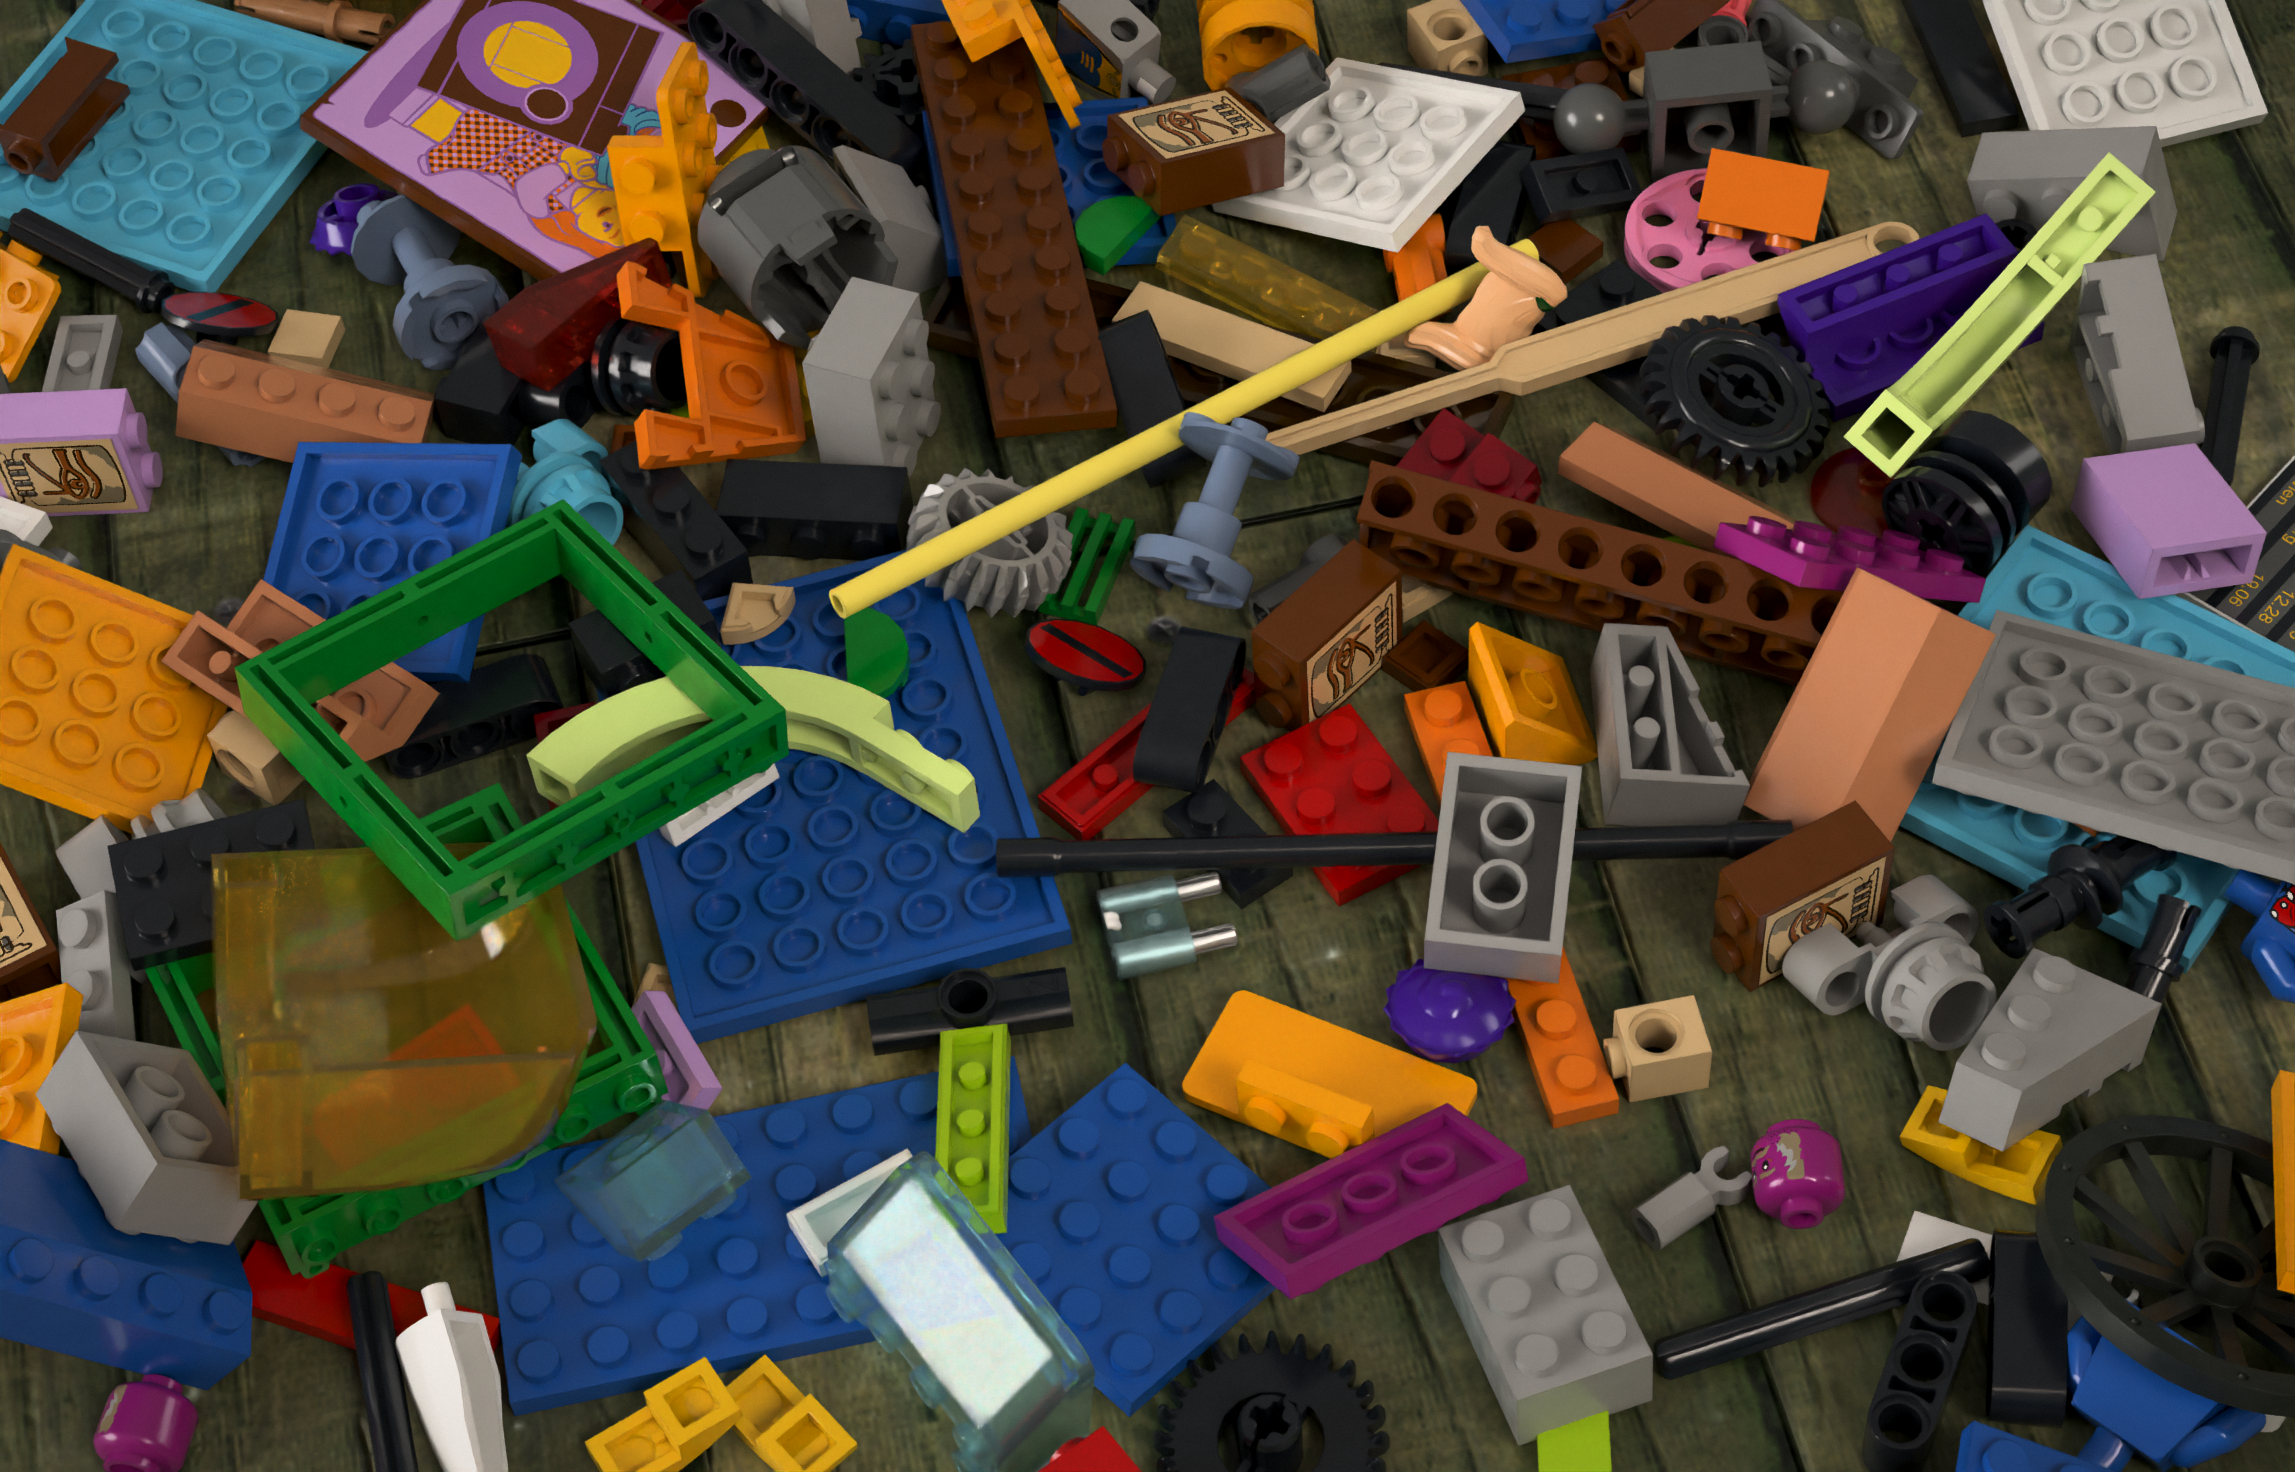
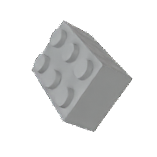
M851 277L802 362L821 463L907 467L909 478L913 474L917 462V451L926 436L931 437L935 433L941 415V406L939 402L935 401L933 389L935 365L929 361L927 349L929 325L927 321L923 320L919 293Z
M1447 752L1424 939V968L1559 984L1582 766Z
M76 1030L36 1093L52 1121L53 1129L61 1136L78 1165L80 1175L88 1182L105 1211L104 1214L107 1221L115 1229L126 1234L138 1235L146 1233L174 1237L187 1243L203 1241L230 1245L271 1183L270 1178L188 1050Z
M1570 1185L1438 1229L1441 1277L1518 1446L1537 1440V1434L1606 1410L1611 1415L1653 1400V1353Z

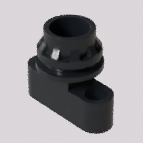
M603 292L587 310L581 306L578 307L524 379L518 393V407L522 418L529 424L541 426L557 419H567L579 428H582L600 404L608 412L626 417L640 416L644 409L661 412L665 408L677 409L687 403L679 332L669 328L623 319L621 317L619 293Z

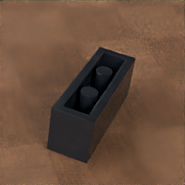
M636 440L599 460L601 474L608 481L612 496L622 507L623 524L665 576L681 569L702 601L730 595L732 583L753 584L747 549L679 466L650 470L639 468Z
M727 459L716 513L747 549L748 557L780 556L800 557L807 560L821 558L863 561L906 549L907 532L910 527L908 521L913 510V501L907 467Z

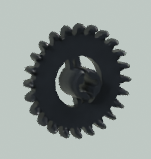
M1704 315L1700 322L1694 318H1687L1682 320L1679 327H1667L1661 338L1652 342L1647 351V358L1640 368L1639 373L1644 380L1639 387L1638 393L1640 396H1645L1651 392L1654 393L1644 408L1643 413L1645 416H1650L1656 411L1665 412L1655 428V435H1661L1669 429H1677L1679 432L1671 446V454L1678 452L1684 446L1692 444L1695 446V452L1690 465L1691 469H1695L1703 460L1711 456L1715 461L1714 480H1718L1724 474L1729 464L1735 466L1738 473L1736 478V485L1738 487L1747 481L1755 468L1759 474L1758 486L1763 488L1773 478L1776 469L1778 470V481L1785 483L1794 472L1797 474L1805 472L1812 460L1816 459L1823 451L1824 439L1831 431L1830 423L1827 420L1831 408L1829 403L1821 398L1826 390L1822 382L1810 379L1815 371L1812 365L1808 362H1798L1795 358L1799 351L1791 345L1783 348L1780 345L1781 336L1771 332L1765 336L1761 334L1760 325L1754 322H1750L1747 328L1741 327L1739 319L1736 317L1727 316L1721 324L1716 316ZM1718 364H1723V365H1730V366H1726L1724 369H1721V368L1718 367L1717 365H1718ZM1701 389L1707 392L1705 398L1701 393ZM1769 391H1770L1771 394L1773 395V397H1774V399H1775V402H1774L1773 400H1771L1770 398H1768V397H1769ZM1752 422H1755L1760 426L1751 427Z
M1270 1330L1267 1335V1341L1262 1354L1255 1353L1247 1336L1242 1333L1238 1340V1359L1233 1361L1222 1351L1217 1343L1213 1344L1211 1355L1214 1371L1209 1372L1201 1368L1197 1361L1189 1360L1188 1376L1194 1389L1183 1387L1176 1380L1171 1381L1169 1384L1170 1397L1179 1409H1170L1164 1404L1157 1408L1158 1422L1169 1433L1158 1430L1152 1436L1154 1449L1164 1455L1156 1461V1472H1229L1219 1455L1218 1443L1225 1425L1239 1411L1241 1412L1237 1423L1241 1465L1236 1472H1296L1304 1458L1302 1424L1308 1416L1315 1420L1324 1437L1322 1455L1318 1465L1311 1472H1386L1385 1461L1378 1456L1388 1451L1390 1448V1438L1385 1431L1374 1433L1384 1425L1386 1411L1382 1405H1375L1372 1409H1366L1373 1401L1375 1394L1372 1381L1367 1380L1360 1387L1351 1389L1356 1379V1364L1354 1360L1346 1361L1343 1368L1331 1372L1333 1349L1327 1343L1323 1346L1320 1354L1312 1361L1308 1360L1306 1339L1302 1333L1298 1334L1295 1344L1288 1354L1281 1353L1277 1335L1273 1330Z

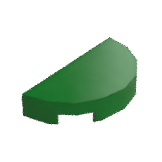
M1116 196L1094 203L1082 211L1075 223V237L1078 249L1083 255V263L1086 267L1104 276L1161 216L1141 197Z
M869 607L845 618L847 682L862 687L884 699L893 694L898 686L900 688L904 687L908 681L911 659L903 630L888 615Z

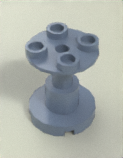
M403 194L385 201L369 202L360 209L357 214L359 226L354 232L351 245V254L355 266L370 281L384 285L404 284L405 294L396 306L392 325L405 355L412 361L413 358L419 359L425 368L433 370L453 369L460 357L465 339L475 333L486 314L510 320L512 310L509 298L497 278L487 269L469 264L455 265L448 260L458 246L461 234L459 229Z
M1185 413L1179 428V438L1189 449L1213 462L1199 501L1184 503L1172 536L1149 533L1139 536L1134 546L1130 567L1145 580L1168 592L1171 591L1173 583L1187 589L1185 599L1196 603L1224 609H1239L1243 607L1253 587L1254 576L1244 566L1230 557L1242 527V523L1233 516L1245 481L1247 476L1283 481L1294 477L1300 457L1291 450L1266 441L1268 430L1254 421L1236 417L1233 418L1231 426L1217 423L1213 419L1199 413Z

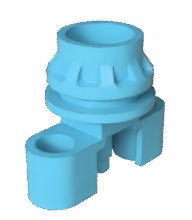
M557 419L531 430L532 437L535 439L533 456L537 463L531 468L523 462L520 463L506 525L510 527L564 499L613 546L622 530L623 510L620 503L612 496L608 481L601 474L599 460L608 456L607 449L567 419Z

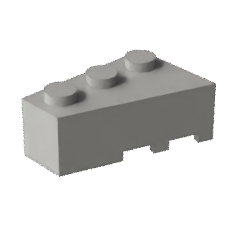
M2138 126L1982 133L1967 179L1977 217L1987 213L1994 223L2008 219L2022 220L2031 224L2039 232L2109 152L2156 193L2106 250L2134 256L2156 254L2157 260L2164 261L2177 216V209L2157 127Z
M1604 623L1589 671L1605 825H1716L1737 821L1750 784L1742 769L1735 771L1722 744L1725 736L1717 721H1709L1698 699L1700 688L1669 628L1664 626Z
M2033 948L1957 1060L1938 1122L2002 1152L2057 1118L2060 1115L2062 1106L2080 1094L2088 1098L2099 1091L2104 1079L2121 1068L2129 1072L2140 1065L2162 1004L2072 965L2061 957L2052 956Z

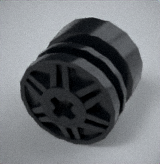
M1968 410L1952 414L1919 450V454H1916L1883 490L1881 508L1888 528L1920 539L1918 549L1927 552V549H1936L1958 555L1964 559L1963 569L1982 576L2000 557V554L2014 541V536L2027 526L2048 502L2052 480L2046 461L2035 445L2017 428L1992 414Z

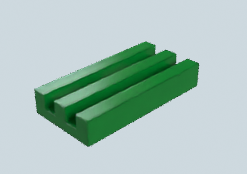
M1077 507L1067 529L1073 534L1070 568L1065 579L1062 580L1056 594L1047 593L1044 602L1039 605L1038 611L1039 613L1097 625L1135 537V520L1123 517L1121 523L1117 524L1112 522L1111 514L1102 512L1099 513L1097 519L1089 517L1088 509ZM1086 534L1090 535L1064 597L1062 601H1058ZM1105 538L1113 540L1085 607L1078 606V601L1091 576Z

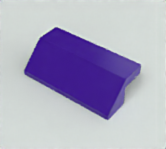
M1987 213L1778 294L1777 303L1791 346H1794L1799 351L1795 359L1798 362H1808L1815 371L1810 379L1822 382L1826 391L1821 398L1829 403L1831 412L1828 416L1833 422L1867 410L1885 389L1891 387L1905 375L1945 335L2018 255L2016 248ZM2043 321L2018 349L2042 340L2045 325Z

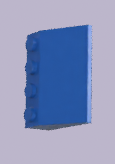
M0 1139V1338L145 1375L157 1374L166 1376L180 1384L203 1390L210 1389L251 1356L253 1293L234 1239L230 1245L203 1241L187 1243L174 1237L146 1233L130 1235L121 1232L107 1221L104 1214L105 1211L88 1182L80 1175L75 1160Z

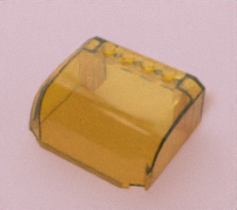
M494 842L443 845L458 861H461ZM369 847L211 854L214 1010L237 1202L381 1193L425 1186L508 1167L545 1141L568 1106L597 1025V1016L561 883L480 928L472 937L456 942Z

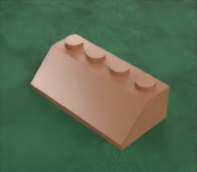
M204 339L193 346L179 389L175 436L290 463L294 462L298 442L426 443L436 409L434 405L435 393Z

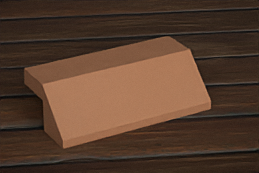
M1593 422L1559 456V475L1705 551L1741 560L1713 547L1720 522L1747 525L1749 516H1759L1780 522L1787 526L1786 529H1793L1794 522L1798 521L1720 480H1714L1712 476L1697 468L1691 469L1689 464L1623 430Z
M1857 567L1749 780L1750 788L1743 805L1771 820L1791 819L1794 832L1856 800L1891 842L1996 634Z
M260 579L226 628L197 610L161 662L249 719L243 710L234 667L326 620ZM391 662L312 703L311 706L355 753L366 762L402 747L440 693L427 683Z

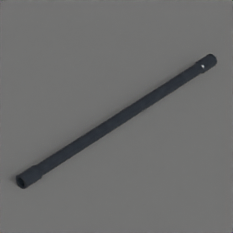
M1791 819L1744 820L1716 825L1575 828L1572 861L1721 857L1739 860L1792 833ZM1438 831L1060 840L1055 837L998 838L996 845L998 878L1054 877L1062 873L1425 865L1434 864Z

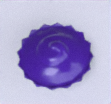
M370 183L353 184L341 188L334 194V199L326 202L318 209L316 227L311 233L313 236L309 243L315 244L318 252L327 250L332 256L340 252L352 256L351 245L354 232L359 226L357 214L360 209L369 202L385 201L398 196V194L388 190H379L377 185Z
M1417 959L1411 969L1398 971L1396 983L1386 988L1388 1002L1383 1010L1391 1019V1029L1401 1035L1404 1042L1416 1054L1434 1062L1459 1063L1475 1059L1489 1050L1494 1042L1503 1039L1504 1030L1514 1022L1511 1011L1516 1000L1508 993V981L1500 977L1424 968V959Z

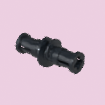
M2119 835L2109 841H2102L2090 849L2076 844L2062 845L2051 853L2047 863V876L2030 884L2027 891L2009 902L1999 900L1986 907L1984 911L1986 930L1999 950L2014 959H2019L2029 954L2033 948V942L2051 931L2061 930L2071 923H2074L2081 929L2091 931L2102 923V913L2109 916L2123 909L2122 892L2132 887L2135 880L2151 870L2160 872L2171 867L2177 859V851L2164 850L2155 845ZM2015 936L2016 939L2013 941L2009 940L2010 937Z

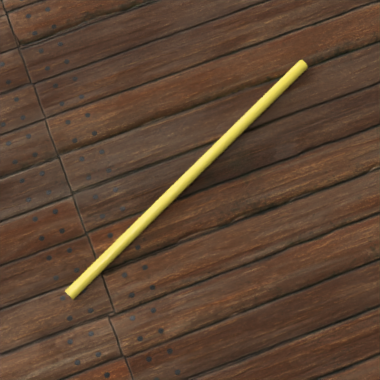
M1522 239L1509 246L1539 261L1537 248L1529 239ZM1477 262L829 591V598L834 610L841 618L845 619L1184 446L1185 444L1179 438V428L1187 412L1199 413L1213 419L1217 423L1227 424L1233 418L1240 417L1411 330L1413 327L1473 298L1478 286L1490 270L1480 262Z

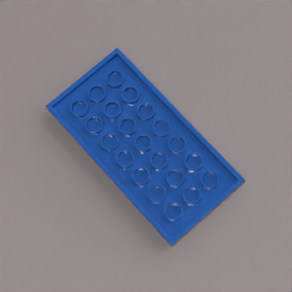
M1011 1056L1009 1157L1032 1139L1015 1056ZM939 1071L691 1121L676 1126L672 1125L554 1149L529 1160L516 1171L502 1173L484 1182L483 1187L509 1402L514 1416L648 1389L703 1357H706L715 1372L720 1374L749 1368L763 1355H766L772 1362L1012 1313L1005 1304L929 1237L930 1221L933 1220V1217L822 1278L788 1224L786 1216L788 1212L907 1148L934 1188Z

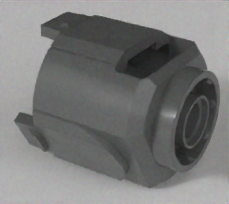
M792 145L782 147L779 150L758 149L745 153L724 167L708 190L698 224L699 246L717 266L718 269L716 271L752 315L758 321H761L765 325V329L771 332L778 341L807 351L811 340L807 333L823 328L851 277L892 286L898 259L884 242L885 234L882 226L830 165L814 150Z

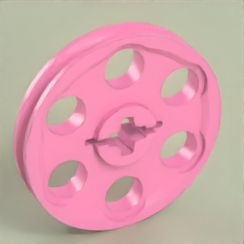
M1707 168L1682 171L1653 183L1635 199L1628 211L1625 222L1624 254L1628 267L1662 293L1703 281V279L1711 275H1722L1759 263L1751 257L1758 252H1772L1781 256L1794 250L1765 245L1767 233L1744 229L1742 240L1708 234L1709 222L1697 219L1700 202L1692 198L1693 195L1703 191ZM1660 214L1671 218L1674 222L1667 226L1657 227L1646 223L1645 219L1649 216ZM1703 242H1708L1702 254ZM1668 256L1677 260L1679 264L1669 269L1655 267L1649 261L1655 257Z

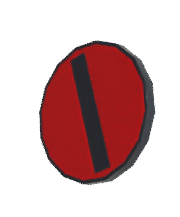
M185 292L170 295L162 300L161 315L170 323L196 331L197 343L206 339L235 346L239 337L268 334L278 328V312L269 305L250 298L215 292Z
M1055 618L1038 621L1027 630L1024 649L1031 660L1047 673L1053 675L1056 681L1063 680L1070 684L1081 686L1078 690L1081 696L1088 695L1097 690L1117 692L1132 689L1144 679L1146 660L1140 651L1122 636L1105 628L1078 620Z

